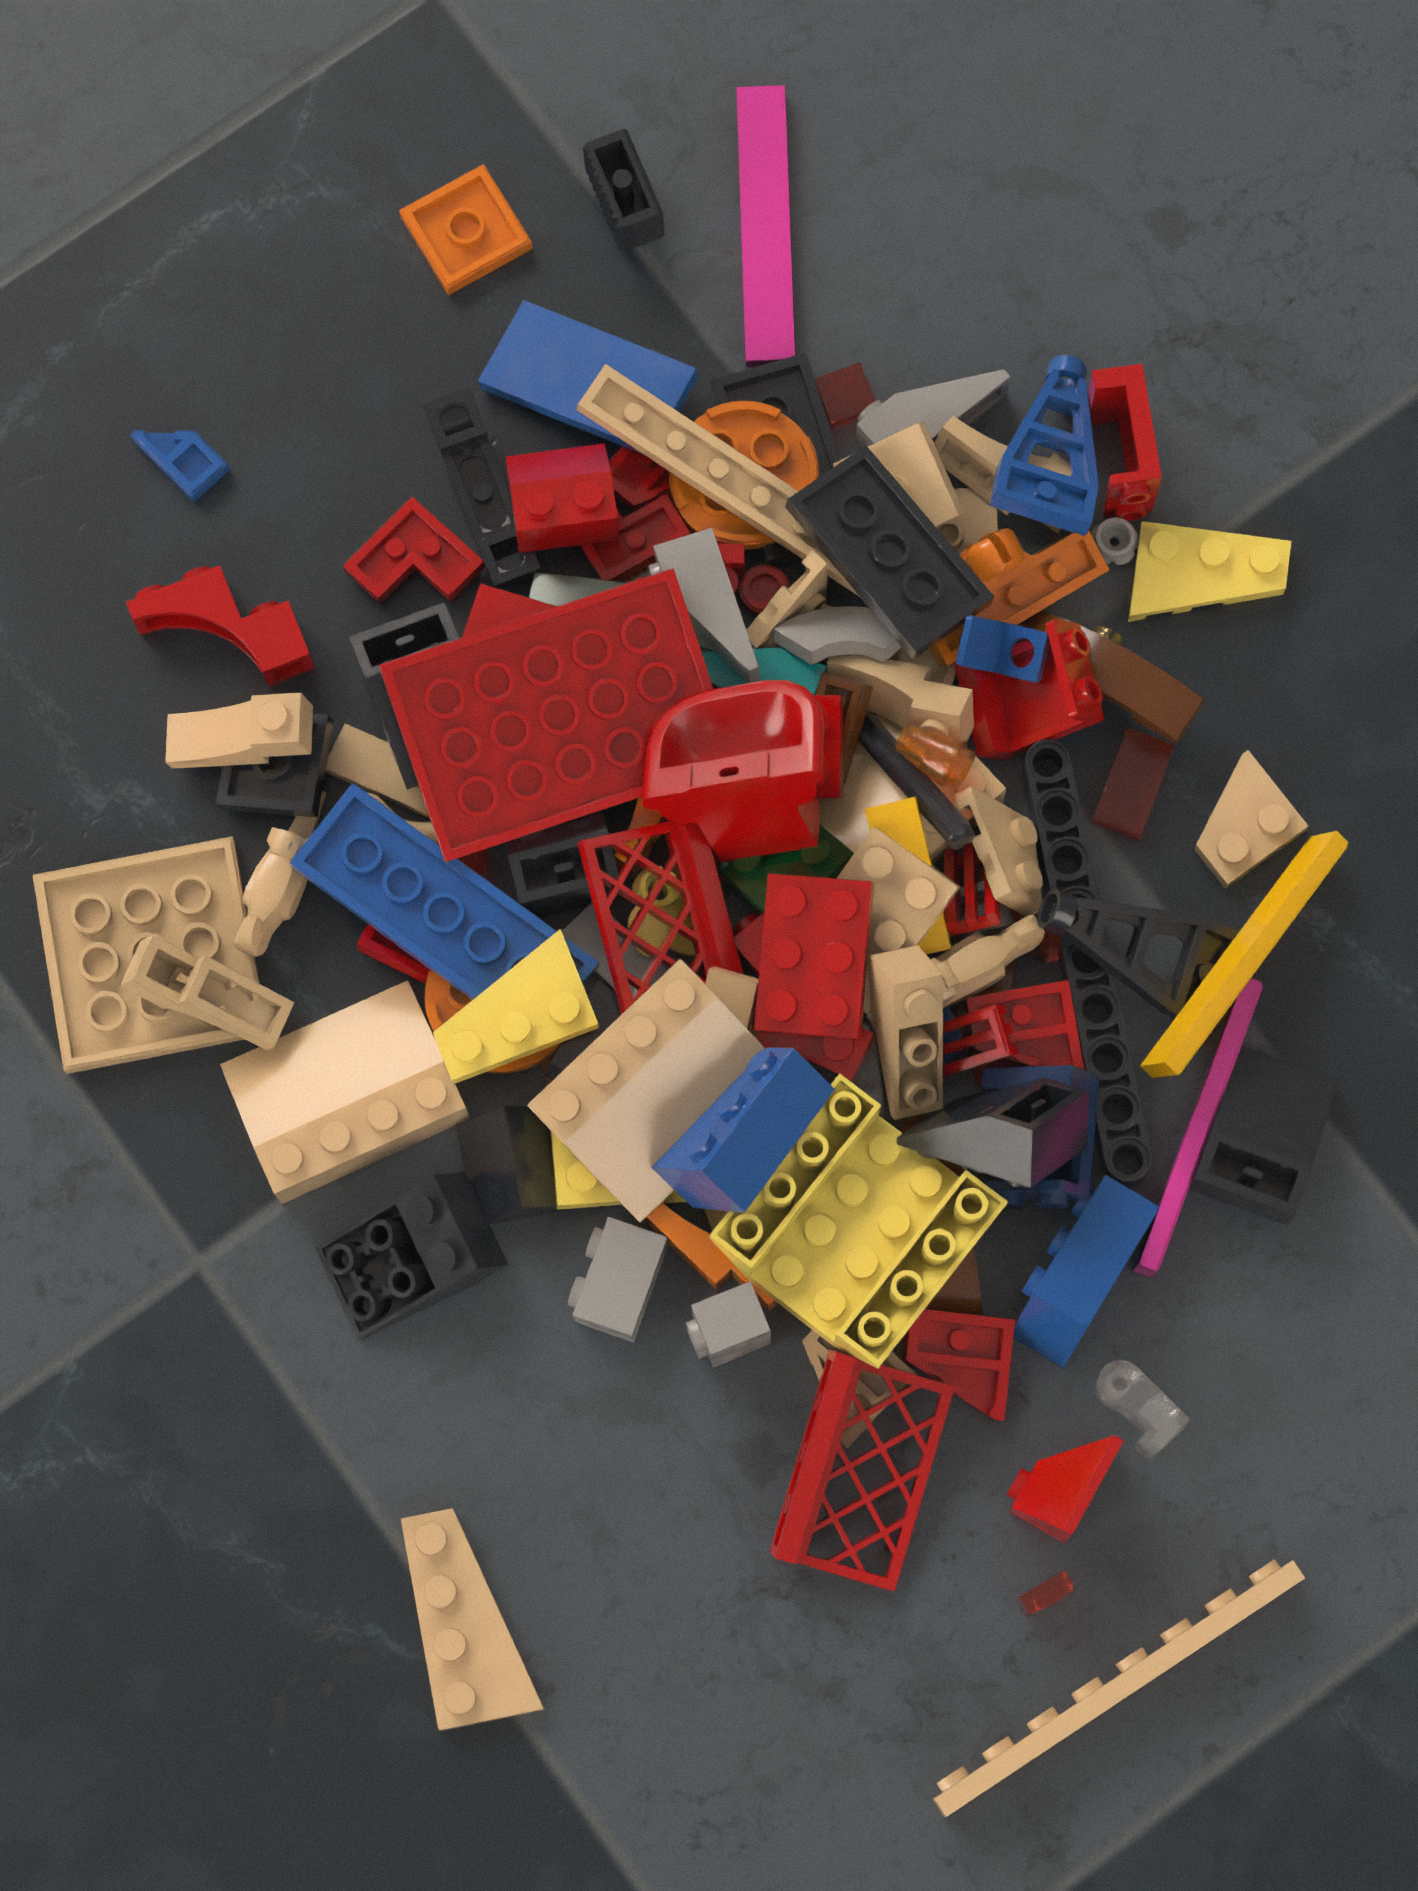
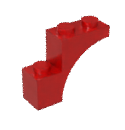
M220 565L214 568L203 566L192 569L184 574L183 580L165 587L163 585L146 587L136 594V598L126 601L132 620L140 635L169 628L196 629L215 634L228 640L247 654L257 665L269 687L315 669L289 601L287 600L282 603L277 601L265 602L253 608L250 612L251 615L241 618Z

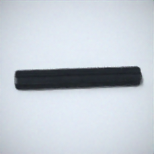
M866 711L858 738L861 745L908 798L917 796L921 814L951 848L962 849L965 843L972 842L975 834L967 819L872 712Z

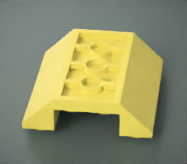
M839 1074L831 1083V1086L835 1089L746 1212L729 1211L709 1235V1238L751 1283L834 1347L878 1369L1005 1208L1008 1201L969 1171L965 1170L959 1177L936 1158H926L919 1155L915 1150L897 1145V1137L903 1133L879 1116L881 1104L843 1075Z

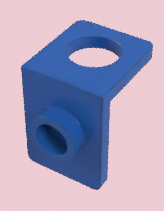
M968 615L964 624L956 664L962 667L995 672L1038 683L1042 678L1050 644L1048 633L1006 622ZM1027 638L1033 644L1034 656L1028 666L1019 668L1012 658L1013 648L1019 640Z

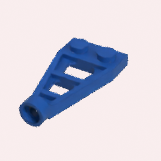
M1060 355L1054 357L1049 362L1045 383L997 466L989 505L1085 536L1092 524L1099 484L1086 384L1087 367L1079 358L1070 355ZM1046 409L1072 416V433L1042 424ZM1036 445H1040L1068 454L1071 476L1029 464L1028 457Z

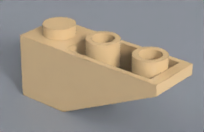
M918 945L870 955V1004L890 1115L896 1120L943 1109V974Z

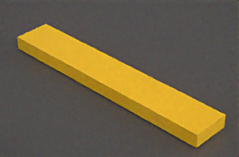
M1338 831L1309 837L1140 1065L1152 1078L1181 1074L1347 849L1349 842Z

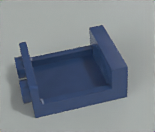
M1074 1065L983 1069L981 1089L985 1091L1043 1077L1089 1091L1087 1148L1031 1188L1015 1187L1008 1184L1005 1179L992 1175L990 1176V1181H982L1008 1201L1004 1209H1022L1023 1201H1036V1205L1041 1207L1063 1209L1068 1207V1200H1089L1099 1076Z

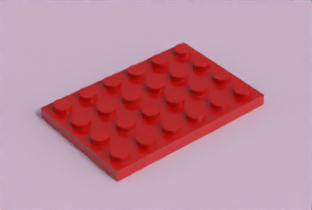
M674 568L379 665L445 862L642 797L646 749L652 729L663 714L682 699L713 689Z

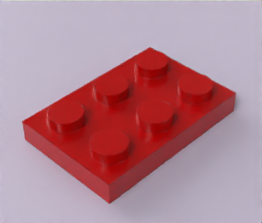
M768 874L755 1031L861 1040L874 883L872 881Z

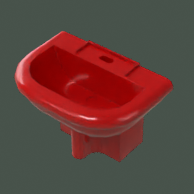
M763 680L703 691L682 699L668 709L652 729L646 749L643 806L650 810H657L663 817L674 822L698 824L720 862L818 846L820 803L816 793L818 782L823 778L825 732L821 703L807 687L789 680Z

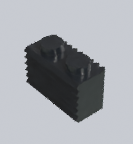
M621 129L585 143L583 148L585 171L589 175V182L592 183L593 191L596 192V199L600 202V208H603V214L607 217V224L610 225L611 233L614 234V241L618 244V250L626 252L662 238L665 235L663 211L628 130Z

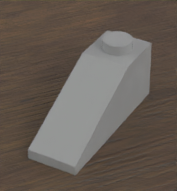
M1002 369L895 393L884 403L877 400L866 407L859 415L856 442L861 448L865 445L869 447L918 422L925 421L935 443L942 427L952 416H955L969 426L1008 394L1010 375Z
M709 528L655 545L656 563L648 565L650 576L674 568L694 631L747 683L760 681L759 667L713 529Z

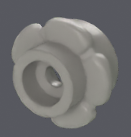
M1109 518L1096 525L1091 532L1106 564L1114 562L1116 565H1124L1134 558V550L1139 545V535L1136 529L1125 519ZM1113 538L1117 539L1119 545L1112 546L1110 540Z

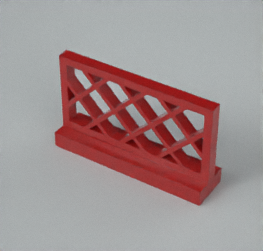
M668 821L578 842L621 1015L651 987L648 984L660 963L669 969L676 963L675 960L666 955V952L677 933L693 942L696 955L689 968L695 974L698 968L700 969L701 977L699 978L704 984L706 983L708 970L713 966L743 974L712 850L698 824ZM665 834L670 857L662 869L640 855L649 838ZM637 841L633 849L624 844ZM610 846L627 858L616 879L600 870L595 849ZM634 863L657 877L646 899L623 885ZM673 868L676 878L670 874ZM664 883L678 891L681 895L683 906L675 919L653 905ZM604 885L610 888L607 895L605 892ZM617 893L640 908L629 929H626L612 919L610 905ZM647 913L670 927L659 949L635 935ZM685 919H687L689 928L683 924ZM617 935L623 938L620 945L618 943ZM630 943L653 958L641 980L625 970L622 957ZM629 985L636 988L633 995L631 994Z
M829 1348L769 1552L773 1557L895 1592L955 1386L886 1365H881L877 1369L850 1354ZM861 1370L880 1375L891 1394L866 1409L863 1408L855 1393ZM891 1379L910 1385L897 1391ZM919 1388L939 1393L933 1414L914 1424L901 1398ZM853 1402L858 1413L847 1419L851 1403ZM895 1402L908 1428L881 1442L868 1416ZM862 1420L876 1446L849 1460L840 1444L843 1430ZM929 1426L924 1443L919 1431ZM913 1435L922 1452L919 1463L914 1468L899 1475L886 1449ZM838 1453L843 1464L832 1470L836 1454ZM880 1453L893 1479L866 1493L853 1468ZM847 1471L861 1497L833 1511L825 1496L828 1481ZM914 1477L909 1494L904 1482ZM898 1486L907 1503L904 1514L901 1518L884 1526L871 1500ZM822 1504L828 1515L817 1521ZM865 1504L878 1530L851 1545L838 1519ZM833 1523L845 1549L827 1559L807 1554L813 1533ZM899 1528L894 1545L889 1533ZM882 1537L892 1554L885 1576L865 1571L856 1554L860 1549ZM850 1556L856 1568L838 1562Z

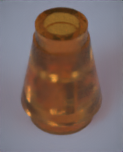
M908 724L903 729L895 746L896 752L902 754L905 759L938 785L944 787L948 784L955 789L966 778L976 755L974 751L966 748V741L920 727L917 728L911 724Z

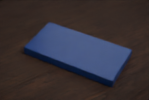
M523 300L482 372L478 383L484 391L641 453L576 410L578 403L604 365L607 364L678 412L681 410L699 375L697 369L693 366Z

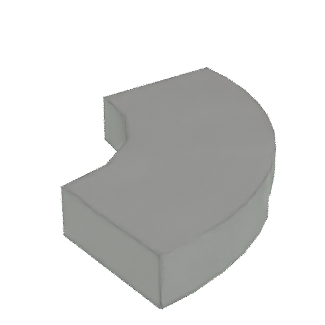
M842 606L818 609L793 617L774 628V643L811 665L830 656L851 654L865 655L885 662L903 648L872 610L867 607Z

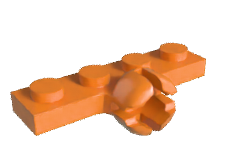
M1005 528L981 537L978 543L974 545L973 543L969 544L960 554L962 559L994 595L991 605L978 613L976 617L1014 625L1021 623L1109 571L1089 530L1085 536L1071 532L1037 553L1030 555L1023 550L1014 531ZM964 624L930 647L940 667L948 666L956 661Z

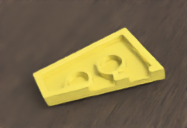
M1142 521L1128 622L1146 619L1148 615L1172 611V614L1187 612L1191 611L1193 607L1223 603L1227 605L1283 595L1287 583L1291 541Z
M560 929L435 1030L433 1035L451 1082L456 1084L599 1028V1025Z

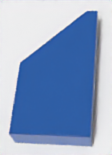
M135 430L130 434L132 441L193 502L198 500L230 471L229 465L196 431L174 430V433H146L145 430Z

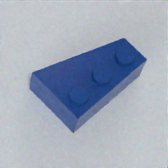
M767 1047L750 1060L746 1070L651 1168L693 1208L745 1213L835 1089L794 1048Z
M1105 1175L1096 1191L1090 1189L1089 1200H1078L1071 1214L1079 1219L1072 1230L1062 1226L1046 1252L1054 1257L1048 1269L1045 1270L1037 1265L1023 1288L1022 1293L1030 1297L1014 1326L1013 1338L1061 1368H1064L1158 1212L1159 1206Z

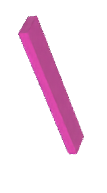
M785 85L736 87L746 367H757L795 356Z
M1251 978L1229 1009L1157 1205L1159 1210L1149 1226L1133 1272L1150 1278L1160 1269L1263 986L1260 981Z

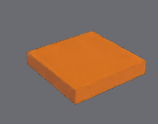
M484 164L399 210L400 218L448 295L533 249L532 241Z

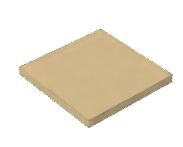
M233 836L33 875L63 1069L66 1074L245 1040L187 1014L169 1008L163 1009L120 986L140 941L153 934L197 958L206 955L260 984L255 956L241 952L234 947V939L244 918L247 917V907L243 903L244 889L236 843Z

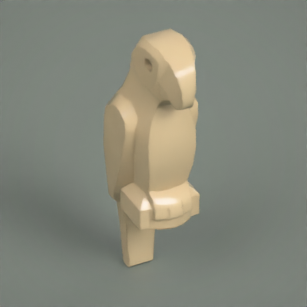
M322 791L318 818L296 816L288 831L274 827L271 828L267 838L270 849L256 866L243 894V903L248 907V913L234 939L235 949L255 957L263 955L272 934L282 921L290 920L295 914L305 890L307 879L292 869L289 862L316 830L326 799V792Z
M1034 915L1026 916L999 934L984 936L976 932L952 946V949L946 950L936 959H931L943 974V1009L964 1001L966 998L972 997L994 985L1005 976V967L1009 963L1039 945L1045 931L1038 926ZM871 1012L866 1017L868 1018L869 1022L875 1030L873 1015Z

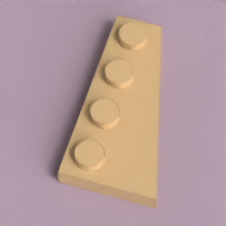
M451 1508L401 1518L438 1730L443 1731L545 1710L455 1510Z

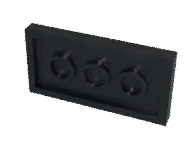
M806 353L711 379V388L717 405L732 401L765 403L780 409L782 414L794 421L806 436H809L813 443L819 464V477L832 469L834 463L840 461ZM779 543L769 544L762 548L767 565L773 566L800 558Z
M867 445L787 499L785 508L913 660L963 625L968 615L976 616L991 605L994 595Z

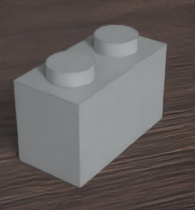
M611 1217L607 1218L604 1229L595 1227L585 1253V1257L592 1259L586 1278L576 1277L567 1303L568 1306L575 1308L572 1314L574 1321L634 1343L669 1246L668 1238Z
M751 1281L691 1305L693 1320L686 1322L689 1337L698 1359L708 1355L713 1368L771 1345V1330Z

